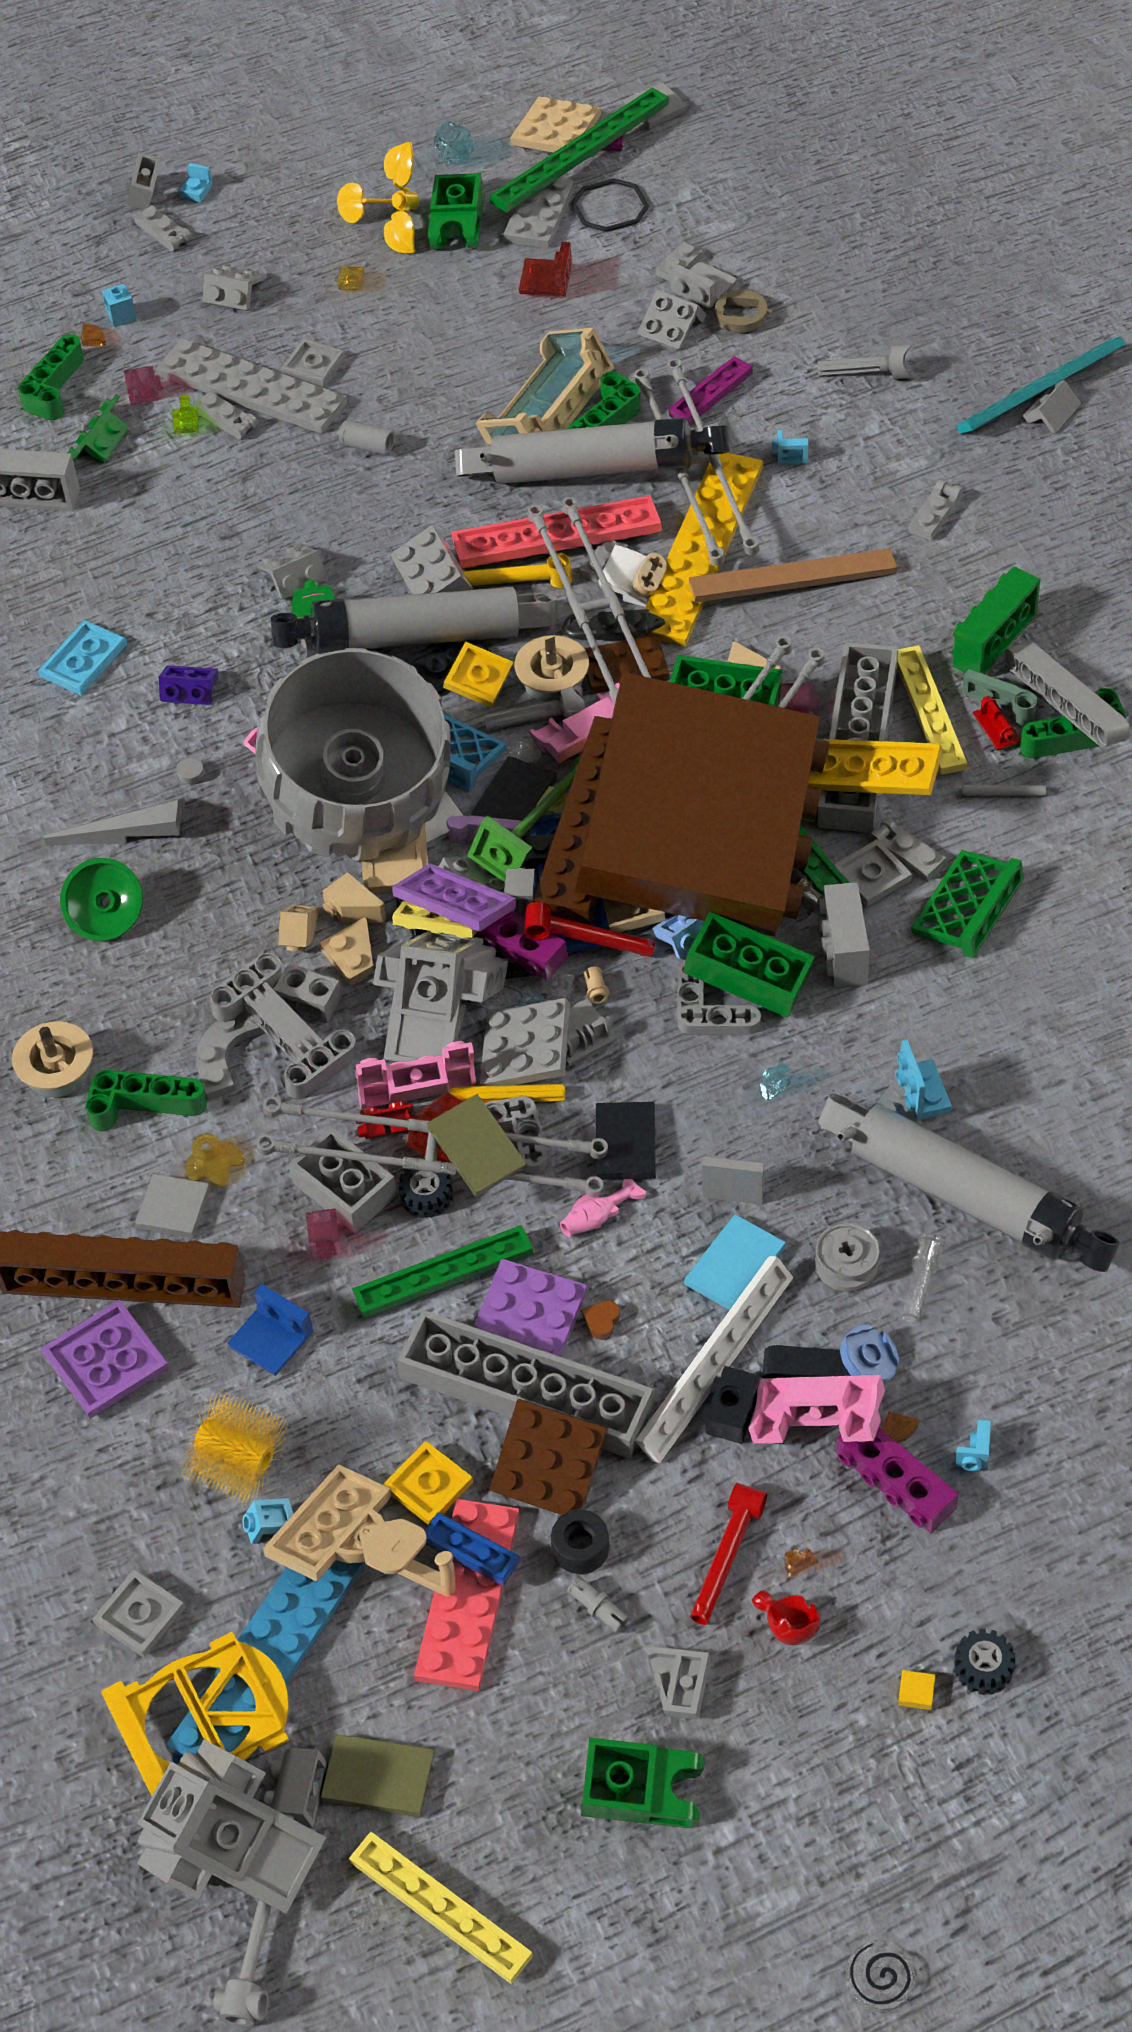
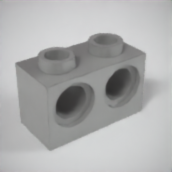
M290 964L287 965L273 989L296 1013L325 1023L329 1022L342 999L339 980L330 975L317 974L305 967H296Z

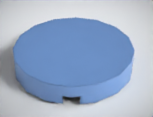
M870 1324L858 1325L847 1332L841 1341L840 1354L843 1364L851 1376L881 1375L882 1381L885 1383L895 1375L896 1366L899 1363L896 1346L884 1331L879 1332L874 1329L875 1326Z

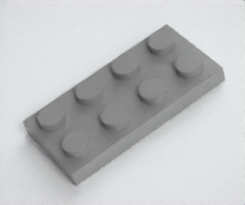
M558 178L516 206L504 231V242L549 249L574 191V181Z

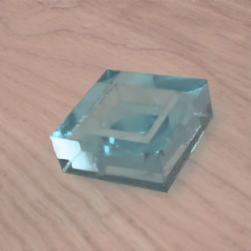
M781 1062L776 1067L768 1068L760 1077V1094L767 1101L790 1086V1068L784 1062Z

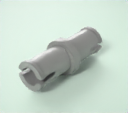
M581 1576L574 1579L576 1586L572 1583L569 1585L567 1593L587 1607V1613L592 1617H599L615 1633H619L623 1629L617 1620L626 1626L630 1616L611 1603L609 1596L605 1592L599 1593Z

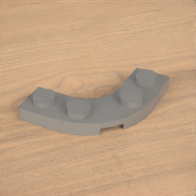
M245 1011L229 1021L217 1020L207 1029L199 1042L196 1052V1066L208 1100L235 1092L226 1061L230 1050L237 1043L247 1038L265 1033Z

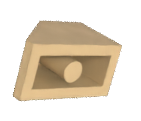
M348 872L322 891L325 911L329 916H335L343 924H353L364 917L367 919V923H384L387 920L384 903Z
M292 904L280 911L278 945H285L287 950L303 951L304 947L312 944L320 907Z

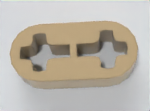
M650 553L642 561L632 583L633 590L638 596L648 598L658 588L667 567L664 557L657 553ZM652 564L655 565V571L650 570ZM645 579L648 580L647 586H644Z

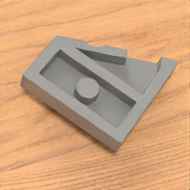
M647 1646L646 1651L651 1662L653 1675L666 1716L699 1720L711 1662L710 1654L708 1652Z

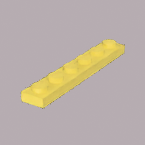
M920 646L898 649L897 668L927 743H940L943 749L938 767L940 776L967 770L966 758Z
M370 1832L349 1857L352 1865L511 1985L533 1958L532 1951L374 1833Z

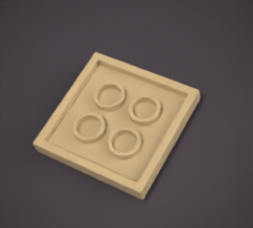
M539 96L510 137L511 145L554 153L592 128L601 116V108L589 104Z

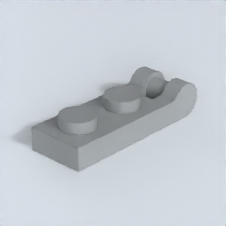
M153 205L134 215L135 223L170 251H175L179 248L180 244H186L192 240V235L187 228H181Z
M210 391L192 404L195 413L237 439L243 438L246 435V431L249 429L253 430L259 425L257 418L253 414L244 413Z
M939 479L932 493L909 523L908 532L931 541L960 501L964 488L958 485L953 487L948 485L947 481Z
M887 817L880 823L879 829H874L868 834L870 843L878 839L905 867L927 881L946 865V857L898 827L897 823L891 818ZM890 836L893 839L890 841L885 837Z

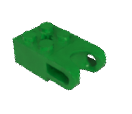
M481 173L434 176L428 229L431 249H443L446 241L454 237L466 240V248H478L485 199Z
M589 1737L581 1816L693 1828L700 1823L698 1806L695 1803L677 1798L672 1792L671 1786L678 1779L700 1776L705 1767V1758L700 1753L658 1748L657 1745ZM616 1777L624 1778L622 1785L615 1784Z

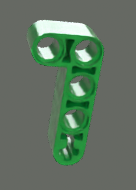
M74 334L62 336L19 384L18 392L24 411L47 420H57L63 416L64 408L59 389L84 361L82 346L78 336Z
M610 371L602 374L600 377L601 401L570 424L567 429L626 424L641 410L640 387L617 372Z
M1101 688L1095 692V694L1126 719L1120 699L1114 690ZM1065 716L1030 722L1022 728L1020 751L1028 758H1039L1100 747Z
M102 1070L95 1074L92 1079L85 1108L92 1128L102 1132L110 1130L115 1125L120 1109L197 1116L206 1110L207 1099L204 1087L198 1079Z

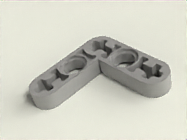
M686 960L680 963L678 967L677 1025L681 1032L690 1035H749L756 1033L760 1029L761 1014L754 1006L704 1005V982L694 978V982H688V975L683 973ZM688 992H694L698 995V998L688 1001L683 998V995ZM720 1015L724 1016L727 1021L723 1024H715L711 1019ZM688 1017H693V1022H687ZM703 1017H706V1023H703ZM732 1017H736V1023H732ZM745 1017H751V1022L746 1023Z
M519 1096L484 1103L490 1112H498L502 1115L497 1122L503 1130L513 1128L514 1134L521 1135L526 1130H531L536 1133L535 1137L543 1138L536 1105L531 1098ZM525 1108L527 1113L521 1114L519 1109ZM507 1110H510L511 1117L507 1118ZM516 1142L518 1152L527 1163L526 1168L523 1169L526 1173L538 1174L546 1169L547 1153L544 1145ZM529 1150H535L537 1162L531 1161Z

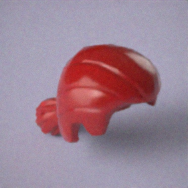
M763 1590L758 1592L751 1601L755 1608L767 1612V1620L771 1632L778 1641L786 1645L805 1644L820 1629V1617L815 1604L812 1603L811 1607H809L803 1596L792 1595L779 1600H773L770 1594Z

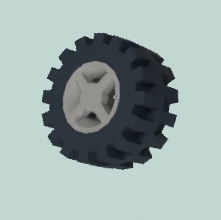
M404 1169V1174H401L399 1177L398 1189L401 1204H403V1208L406 1211L409 1210L413 1216L419 1213V1218H425V1214H429L431 1218L435 1217V1212H438L440 1215L444 1212L443 1207L448 1208L450 1206V1200L452 1201L453 1198L450 1174Z
M980 1629L978 1634L973 1630L969 1632L968 1637L964 1635L960 1644L957 1645L954 1660L956 1676H959V1682L962 1685L966 1683L968 1685L967 1689L971 1692L975 1688L978 1689V1694L984 1695V1690H988L989 1695L994 1694L997 1688L1000 1691L1003 1690L1006 1683L1009 1684L1015 1668L1013 1646L1011 1642L1006 1643L1007 1638L1003 1634L1000 1637L996 1636L997 1631L991 1629L990 1634L986 1633V1629ZM983 1664H989V1665H990V1667H989V1666H983V1667H981V1666H982Z

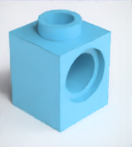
M125 284L113 286L102 291L106 312L114 327L137 320L133 300Z

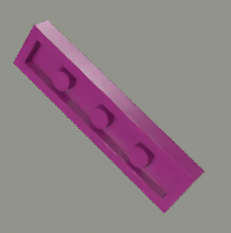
M733 356L693 388L689 393L699 417L753 374V366ZM684 396L668 408L671 418L685 417L688 425L694 422Z

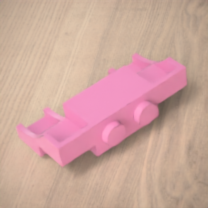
M616 683L615 687L619 689L620 684ZM609 692L604 695L596 694L597 702L563 720V728L551 718L548 720L549 724L537 731L534 729L529 730L530 738L544 753L549 752L558 763L577 753L581 756L594 716L612 719L614 703Z
M455 1041L449 1043L447 1047L443 1048L441 1056H425L415 1061L395 1062L389 1066H386L385 1059L368 1058L356 1065L355 1074L361 1110L385 1106L399 1101H410L450 1093L451 1087L476 1086L472 1042L464 1044L463 1041Z

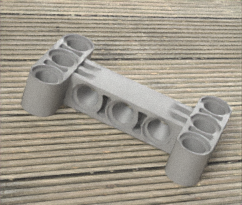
M263 953L212 990L210 995L212 1014L214 1018L224 1022L235 1018L245 1011L293 1061L285 1070V1089L290 1097L302 1099L355 1059V1036L349 1030L339 1029L322 1040L273 990L281 977V961L273 953ZM266 969L274 970V971L269 972V973L264 972V970H266ZM245 985L251 986V988L244 989L241 987ZM224 1001L229 1002V1004L227 1005H220L219 1003ZM341 1045H344V1046H347L348 1048H346V1049H338L337 1047H338V1046H341ZM324 1062L326 1065L317 1066L315 1063ZM299 1078L303 1079L304 1081L301 1083H295L292 1080Z

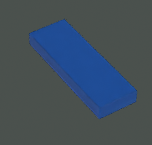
M437 1512L425 1530L427 1538L425 1545L440 1553L443 1551L452 1552L453 1560L503 1587L521 1561L520 1555Z

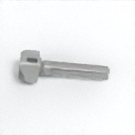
M911 345L891 346L889 356L818 361V376L877 372L890 369L893 380L912 378V375L906 369L905 355L911 348Z
M572 686L562 689V696H559L560 700L485 715L487 731L560 716L561 714L568 718L585 709L581 686Z

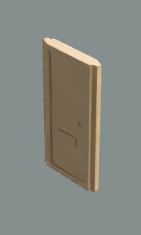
M425 823L422 825L419 837L404 848L398 850L389 848L380 851L375 859L361 861L363 886L373 894L393 892V885L428 865Z

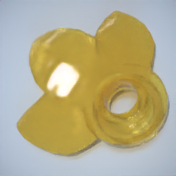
M201 1134L192 1143L193 1154L186 1162V1173L190 1180L197 1181L205 1176L212 1183L225 1187L230 1174V1166L243 1165L245 1163L244 1155L231 1142H220L215 1135ZM209 1143L212 1148L209 1151H205L201 1146Z

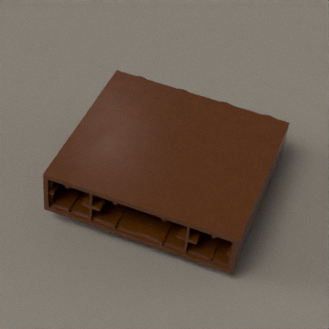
M623 672L615 701L574 892L705 921L709 912H712L761 934L775 937L782 917L796 920L801 905L804 887L790 883L792 868L805 870L812 845V837L799 834L801 819L814 821L820 800L821 789L808 786L810 771L822 774L829 750V741L816 738L820 716Z

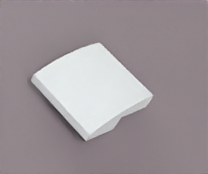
M615 545L603 570L605 577L611 583L614 592L623 594L624 602L645 607L649 597L643 598L638 596L633 590L632 583L640 564L646 556L631 549ZM652 564V567L650 569L652 571H655L654 564ZM599 579V580H598V588L602 589V588H601V585H602V584H601V581H600V579ZM645 579L644 586H647L648 580Z

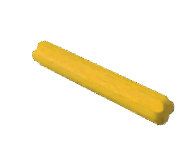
M564 1084L451 1087L449 1096L452 1104H461L476 1094L479 1095L483 1103L519 1096L529 1097L534 1102L565 1100Z

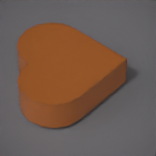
M609 1300L602 1301L581 1309L585 1323L594 1338L604 1340L613 1334V1325L620 1318L619 1306L615 1302Z

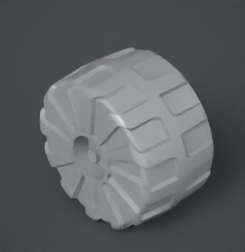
M346 648L345 650L315 654L302 660L300 665L289 672L284 678H280L268 694L265 715L259 721L255 749L256 771L261 798L268 799L273 810L274 823L285 835L292 833L298 839L305 842L306 848L310 852L320 856L329 857L332 853L347 855L355 861L375 859L380 851L389 848L394 850L402 849L419 837L423 823L430 821L436 815L441 804L450 769V725L444 719L442 699L431 683H427L405 661L394 656L390 657L381 653L367 651L364 648Z

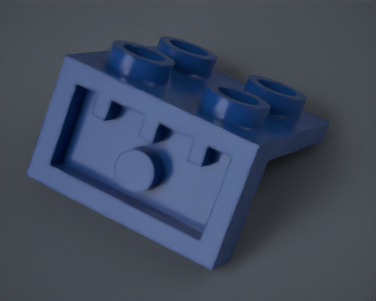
M260 1284L254 1291L257 1309L229 1340L228 1345L240 1355L275 1376L314 1331L310 1313L265 1285Z

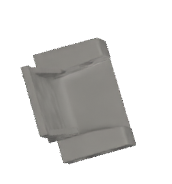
M430 931L416 936L407 943L401 942L377 956L373 985L395 988L383 1059L410 1062L425 1056H441L443 1048L458 1039L466 1011V1004H462V999L484 1002L501 991L504 987L509 959L495 957V948L483 945V938H459L456 935L435 934Z
M203 1740L196 1755L187 1751L183 1754L178 1765L170 1762L137 1824L144 1827L138 1838V1844L145 1847V1850L137 1864L167 1884L199 1900L211 1876L214 1875L287 1914L326 1837L254 1799L253 1797L266 1772Z

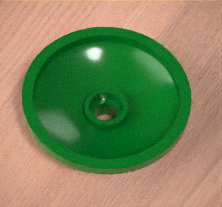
M94 858L79 864L65 879L60 894V908L68 926L78 935L93 941H110L127 933L137 922L143 907V891L135 873L125 864L110 858ZM109 897L110 904L104 907L102 902L105 898Z

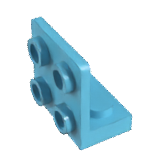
M908 1040L901 1041V1049L897 1053L899 1069L895 1073L899 1087L904 1086L906 1091L904 1096L908 1110H913L917 1121L951 1113L952 1106L934 1060L916 1063Z

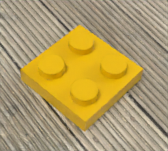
M465 642L444 681L443 688L492 708L513 669L514 662Z
M425 1441L383 1485L391 1488V1496L429 1526L437 1512L443 1515L456 1499L473 1484V1477Z

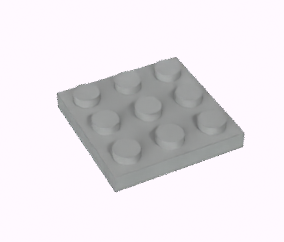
M561 998L486 1013L480 1085H517L565 1076L570 1003L568 1000Z

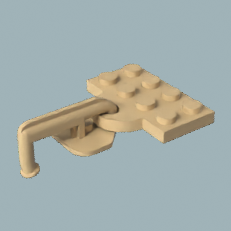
M339 1464L263 1547L265 1557L315 1581H318L336 1560L345 1563H361L365 1561L368 1566L385 1574L398 1573L447 1597L453 1595L456 1590L452 1552L443 1551L436 1555L434 1562L439 1566L440 1572L413 1560L426 1544L427 1538L424 1529L404 1519L384 1522L378 1512L391 1498V1488Z

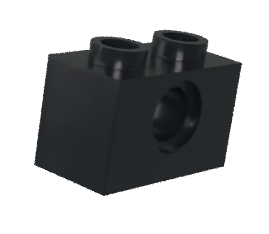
M724 1366L721 1377L715 1376L711 1388V1394L714 1395L712 1402H706L701 1420L706 1422V1434L740 1444L743 1443L756 1405L760 1375ZM734 1402L736 1405L726 1406L724 1403Z

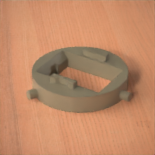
M728 289V293L722 295L715 305L717 323L722 329L732 332L743 333L753 331L764 324L767 314L772 315V310H767L765 299L758 293L749 290L732 291V289ZM726 305H736V307L740 308L758 307L756 318L724 315V309Z

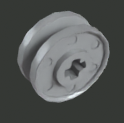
M843 1223L826 1229L819 1236L815 1247V1265L817 1274L823 1283L833 1289L848 1292L858 1291L868 1286L876 1278L879 1269L880 1249L878 1240L871 1231L861 1225Z

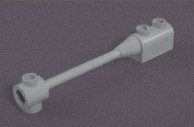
M290 1748L285 1751L283 1759H275L272 1766V1777L278 1780L276 1790L267 1791L264 1798L265 1805L310 1828L314 1826L328 1768V1763L319 1750ZM261 1900L258 1901L239 1979L229 1980L226 1990H217L213 2001L214 2010L220 2012L219 2018L226 2023L236 2026H253L254 2020H263L268 2011V1993L262 1991L260 1986L253 1983L271 1906Z

